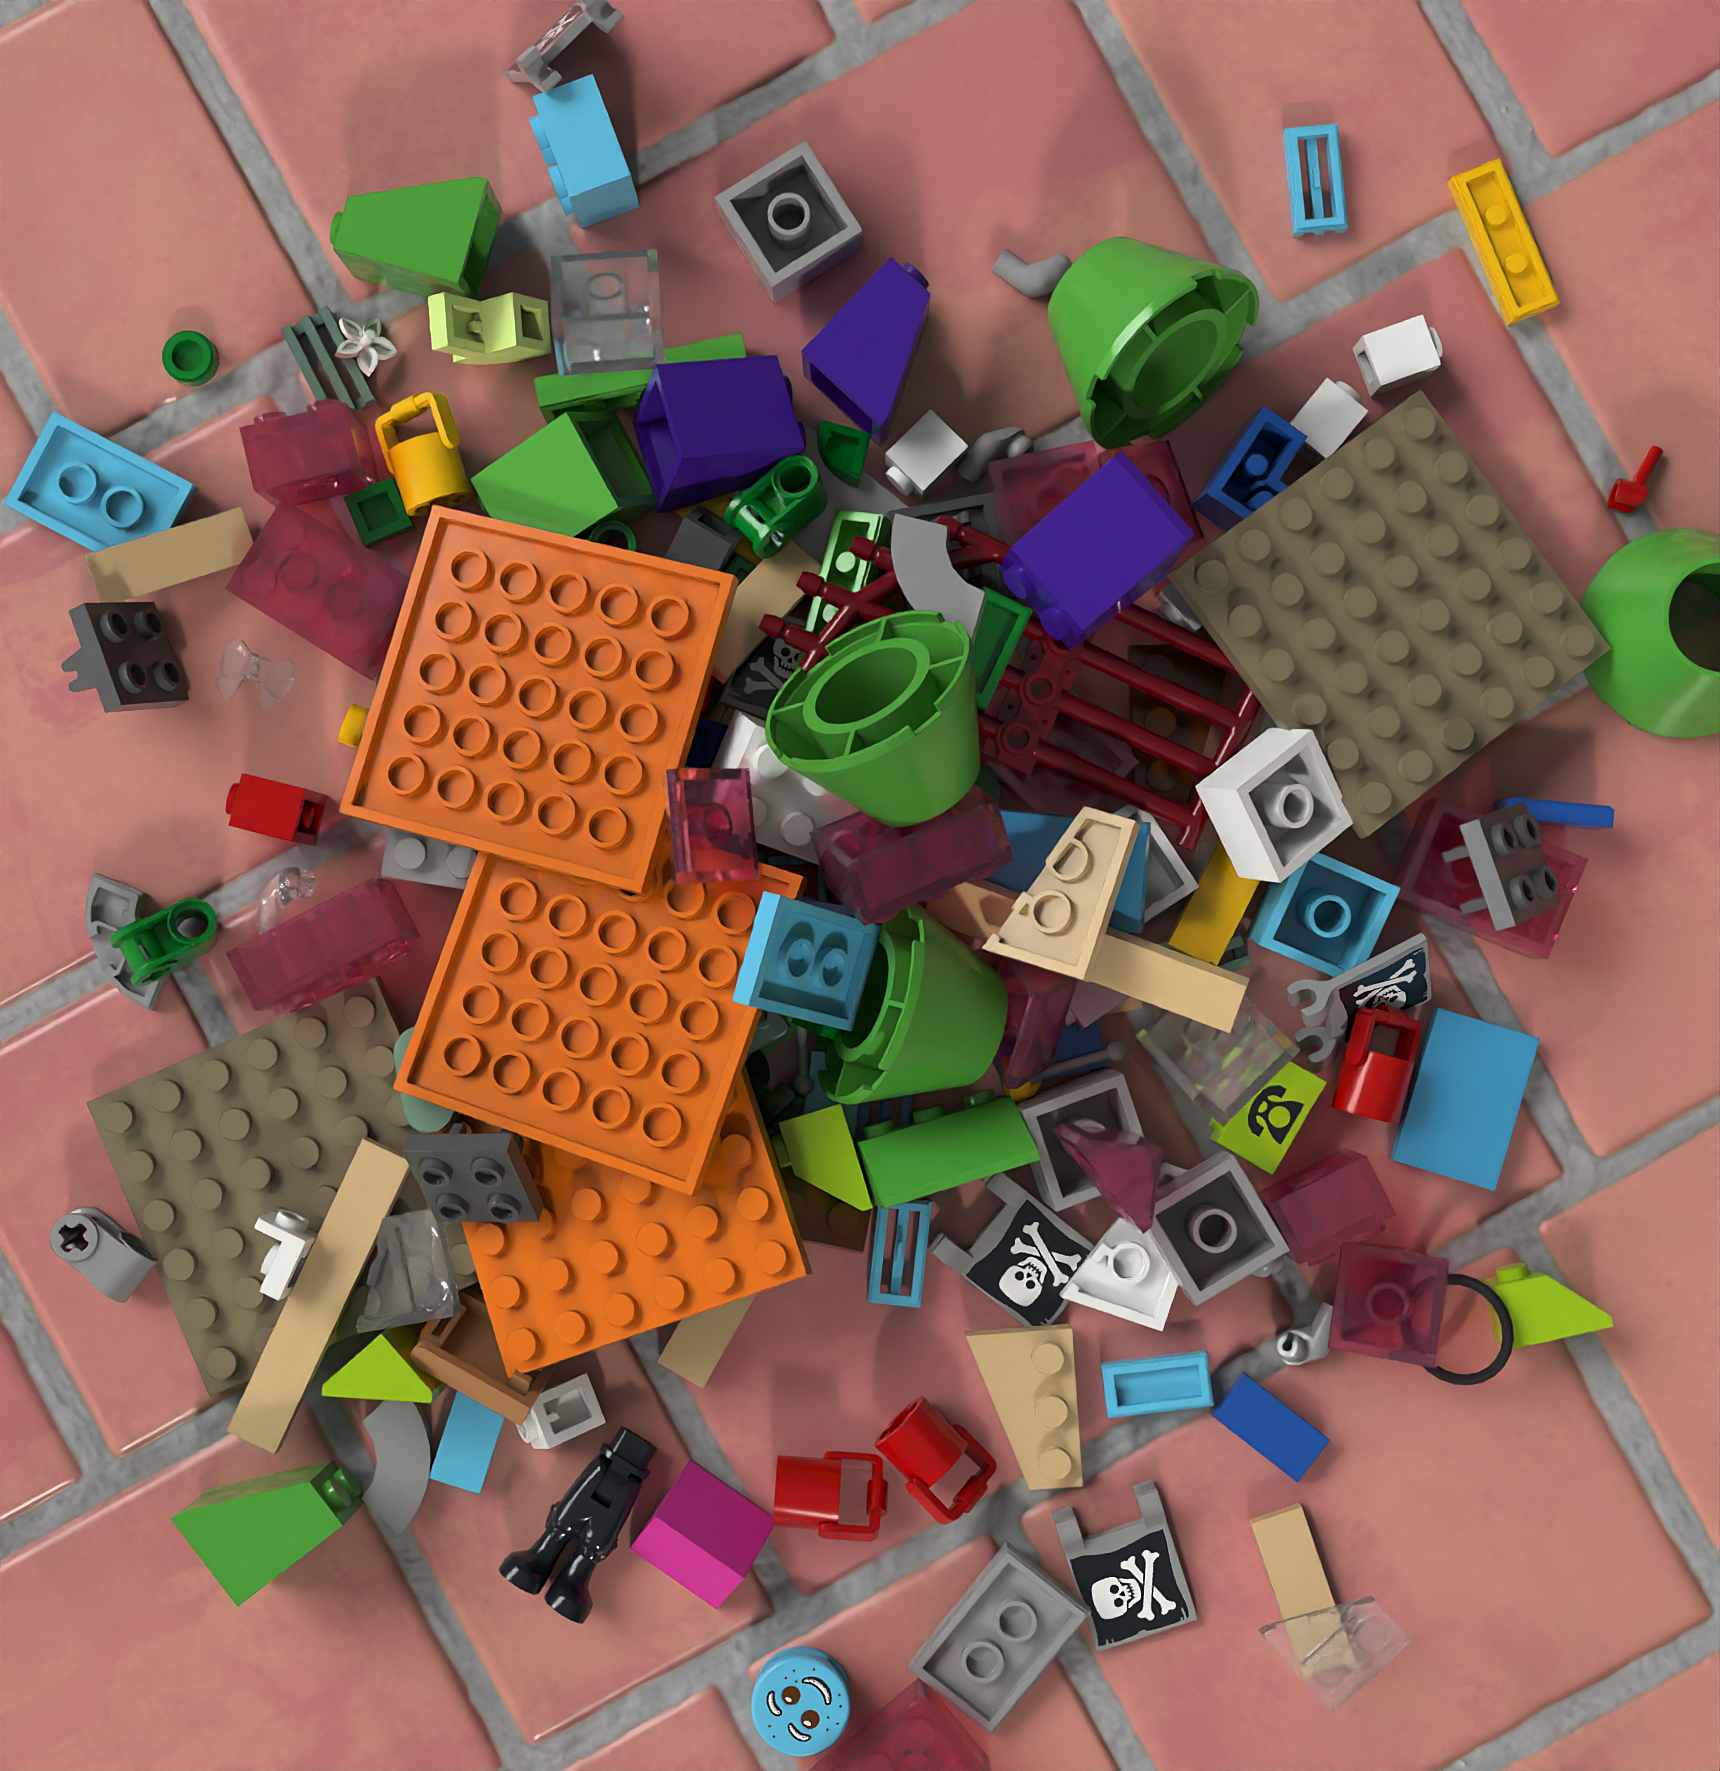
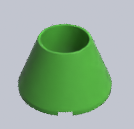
M1119 236L1104 240L1079 257L1057 284L1048 305L1047 320L1086 431L1090 437L1107 450H1131L1133 444L1130 441L1147 434L1155 441L1175 429L1194 414L1222 385L1244 353L1245 349L1238 343L1247 322L1251 326L1256 325L1259 312V296L1251 280L1236 269L1128 237Z
M1674 528L1647 534L1628 543L1610 556L1611 558L1602 566L1585 590L1580 607L1611 649L1586 667L1583 672L1591 688L1602 703H1607L1620 716L1629 721V725L1641 731L1676 739L1697 738L1720 732V670L1715 672L1704 669L1683 655L1675 644L1670 631L1669 607L1673 594L1681 582L1702 586L1720 599V535L1714 532L1691 528Z
M933 610L906 611L865 623L824 646L829 655L806 674L799 667L777 693L767 714L765 735L769 747L778 760L884 825L904 827L930 820L955 805L970 790L977 779L981 763L974 647L963 624L958 620L955 623L946 621L941 612Z
M895 890L882 891L871 898L866 910L870 912L867 916L869 923L882 926L853 1030L851 1032L840 1029L838 1039L816 1034L815 1048L825 1050L826 1070L819 1069L817 1071L821 1088L829 1099L848 1105L973 1084L982 1077L992 1063L999 1048L1007 1018L1008 996L1003 977L908 894Z

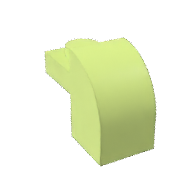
M446 292L428 296L432 350L453 354V362L471 365L511 363L552 353L548 301L514 292L483 301Z

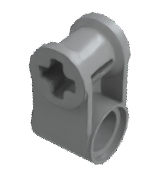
M85 1206L76 1209L72 1213L58 1219L50 1230L49 1241L56 1255L84 1275L98 1291L116 1302L125 1303L159 1261L158 1259L153 1260L147 1246L142 1239L126 1231L96 1207ZM80 1224L87 1228L83 1236L86 1241L83 1243H79L75 1239L79 1232L76 1226Z

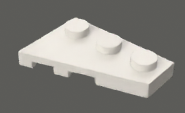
M1160 1160L1155 1166L1156 1175L1147 1178L1059 1295L1076 1303L1163 1331L1178 1283L1131 1206L1188 1171Z

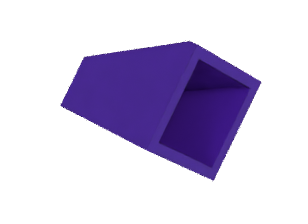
M892 257L880 267L801 350L804 377L863 432L870 433V439L879 447L888 438L928 322L930 293L926 290L929 287V283L926 278L911 264L906 263L902 267Z
M777 355L655 365L633 420V425L658 514L672 512L750 488L783 458L804 453L806 449L805 428L801 421L796 420L792 407V385L788 376H783Z
M1121 450L1010 548L1000 570L1004 574V580L1011 592L1018 598H1025L1039 614L1040 622L1045 631L1052 638L1061 640L1071 651L1163 580L1195 533Z

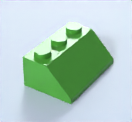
M993 1088L962 1097L965 1104L964 1107L945 1112L943 1104H938L913 1112L915 1122L903 1126L894 1127L893 1120L890 1119L861 1128L864 1137L852 1142L871 1203L885 1209L1041 1160L1038 1149L1011 1096H995Z

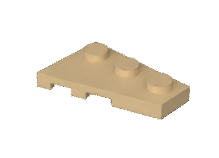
M1084 806L1046 858L1044 869L1029 890L1021 893L1011 907L1014 911L997 934L993 932L982 949L1089 983L1141 824L1132 819Z
M1071 1324L965 1331L966 1339L1029 1490L1083 1486Z

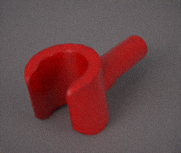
M1652 446L1637 473L1634 475L1633 481L1617 478L1608 497L1607 506L1609 508L1631 513L1645 501L1648 493V487L1646 486L1649 481L1648 478L1663 454V450L1660 447Z

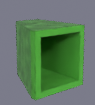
M478 176L348 196L343 212H336L332 220L330 243L334 244L332 249L354 278L426 298L446 292L478 300L503 210L488 179Z
M565 412L470 479L478 493V504L487 517L587 540L594 528L605 521L616 520L628 525L657 509L645 465L616 412Z
M330 1460L208 1489L171 1518V1520L238 1607L341 1528L361 1507L364 1501L359 1495L362 1489L356 1477L346 1467L339 1469L335 1462Z

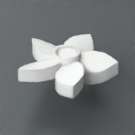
M341 317L339 320L340 329L348 340L340 344L334 356L340 358L357 356L356 360L360 370L368 377L376 368L378 360L389 359L398 352L391 341L384 337H379L381 333L379 318L369 319L362 329L358 324L349 319Z

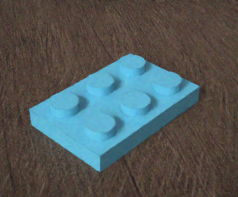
M53 411L9 492L4 505L95 552L179 526L198 487Z
M763 891L760 905L754 918L753 929L743 964L738 973V981L732 1001L852 1032L882 926Z

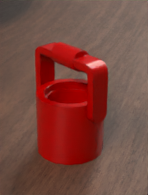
M1379 1004L1375 1008L1360 1007L1357 1010L1349 1042L1346 1046L1331 1107L1399 1125L1415 1064L1413 1061L1421 1035V1023L1418 1020L1409 1018L1407 1012L1403 1009L1385 1004ZM1375 1023L1400 1030L1394 1057L1368 1050Z
M924 1396L916 1398L885 1427L874 1443L875 1447L908 1480L906 1483L908 1492L937 1522L943 1525L957 1520L963 1513H969L987 1491L988 1486L986 1483L997 1468L994 1458L964 1427L958 1424L952 1426ZM965 1452L980 1469L975 1475L970 1476L955 1495L953 1504L948 1509L933 1494L929 1487L942 1478Z
M827 1451L824 1453L823 1458L778 1455L772 1526L818 1530V1535L824 1539L861 1542L876 1540L879 1535L880 1519L887 1515L889 1483L883 1479V1460L876 1454ZM842 1467L872 1470L871 1479L867 1482L866 1514L869 1516V1526L838 1524Z

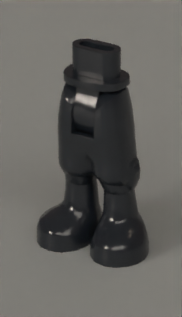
M621 1426L610 1445L607 1443L602 1444L600 1448L601 1453L587 1465L563 1498L551 1506L546 1519V1530L534 1545L527 1550L511 1552L499 1567L501 1575L514 1586L527 1593L538 1595L550 1577L565 1546L572 1539L577 1538L578 1543L575 1552L548 1588L544 1599L560 1615L580 1624L586 1621L593 1606L588 1590L592 1573L596 1565L605 1560L617 1548L618 1535L635 1504L643 1479H647L650 1474L646 1467L657 1451L655 1445L624 1426Z

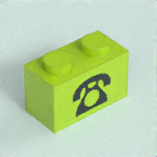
M1262 1048L1259 1055L1253 1052L1250 1053L1242 1064L1236 1076V1080L1242 1084L1232 1101L1224 1098L1215 1110L1209 1126L1215 1130L1209 1139L1273 1175L1327 1082L1273 1050Z

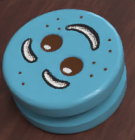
M809 1646L790 1647L781 1650L769 1658L758 1672L751 1700L752 1718L758 1733L773 1749L794 1757L813 1756L834 1745L844 1733L851 1712L850 1684L841 1665L828 1653Z

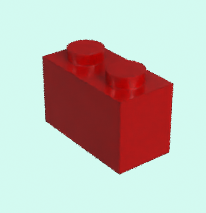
M242 773L240 782L232 784L227 796L225 810L227 814L231 815L228 826L291 842L316 846L328 795Z

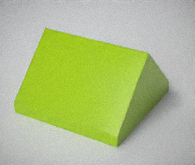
M401 1317L322 1385V1396L432 1403L448 1385L411 1363L410 1354L417 1344L418 1336Z

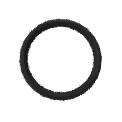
M1463 1274L1434 1276L1423 1282L1412 1293L1406 1305L1404 1334L1409 1349L1420 1365L1438 1379L1454 1385L1479 1384L1496 1376L1506 1365L1514 1342L1513 1323L1509 1311L1501 1298L1483 1282ZM1445 1285L1468 1287L1481 1294L1493 1306L1502 1326V1343L1496 1359L1487 1368L1471 1374L1453 1373L1435 1364L1423 1351L1415 1332V1316L1421 1300L1435 1288Z

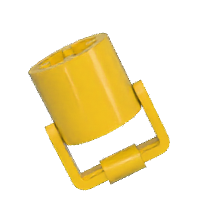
M441 392L414 393L394 404L388 413L377 419L375 429L389 472L395 476L406 513L409 516L430 515L433 505L451 509L472 498L473 492L458 449L460 444L459 433L445 394ZM431 407L439 432L420 435L399 443L394 426L407 423L425 413Z

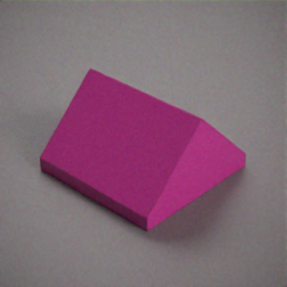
M690 1459L629 1549L717 1609L747 1575L774 1528L772 1526L773 1516Z

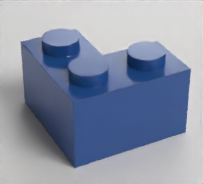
M1263 406L1245 421L1190 506L1226 532L1288 487L1280 481V478L1308 436Z

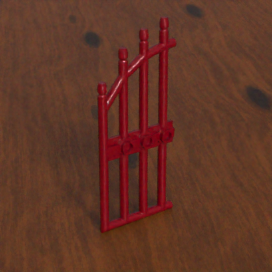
M939 516L937 524L948 526L950 530L949 541H957L959 546L962 547L948 551L955 571L993 562L1002 565L1012 547L970 526L963 527L961 522L953 518ZM854 537L849 551L857 558L866 562L872 561L876 567L888 572L857 592H853L832 581L828 583L824 581L823 577L815 573L805 571L801 573L796 584L799 589L812 597L819 596L823 602L839 609L819 635L795 624L789 625L785 619L766 613L758 628L767 636L776 640L782 639L785 644L806 653L797 668L801 667L807 673L829 655L824 646L849 632L858 619L870 622L898 613L879 604L902 590L894 571L891 549L885 546L879 547L876 542L865 537ZM1134 603L1114 617L1127 625L1241 678L1216 642ZM1031 615L1022 635L1032 639L1022 663L1019 669L1007 664L998 683L1009 688V691L997 717L994 718L977 710L979 735L986 737L980 753L1030 776L1036 761L1181 828L1174 844L1187 851L1194 852L1210 818L1198 792L1189 809L1046 742V739L1060 712L1204 780L1241 750L1261 703L1246 685L1236 709L1232 710L1092 644L1091 642L1096 632L1070 651L1061 640L1052 638L1045 631L1040 619ZM1081 663L1226 730L1213 760L1069 693Z

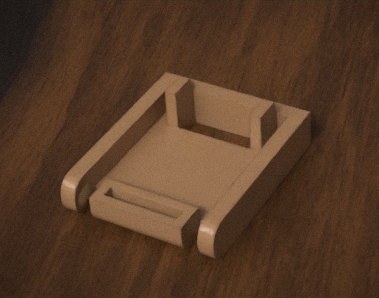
M469 1287L452 1293L450 1298L448 1297L410 1354V1361L415 1367L519 1426L523 1424L560 1363L538 1369L540 1373L533 1384L532 1377L525 1373L522 1374L517 1369H515L511 1378L508 1379L484 1296Z

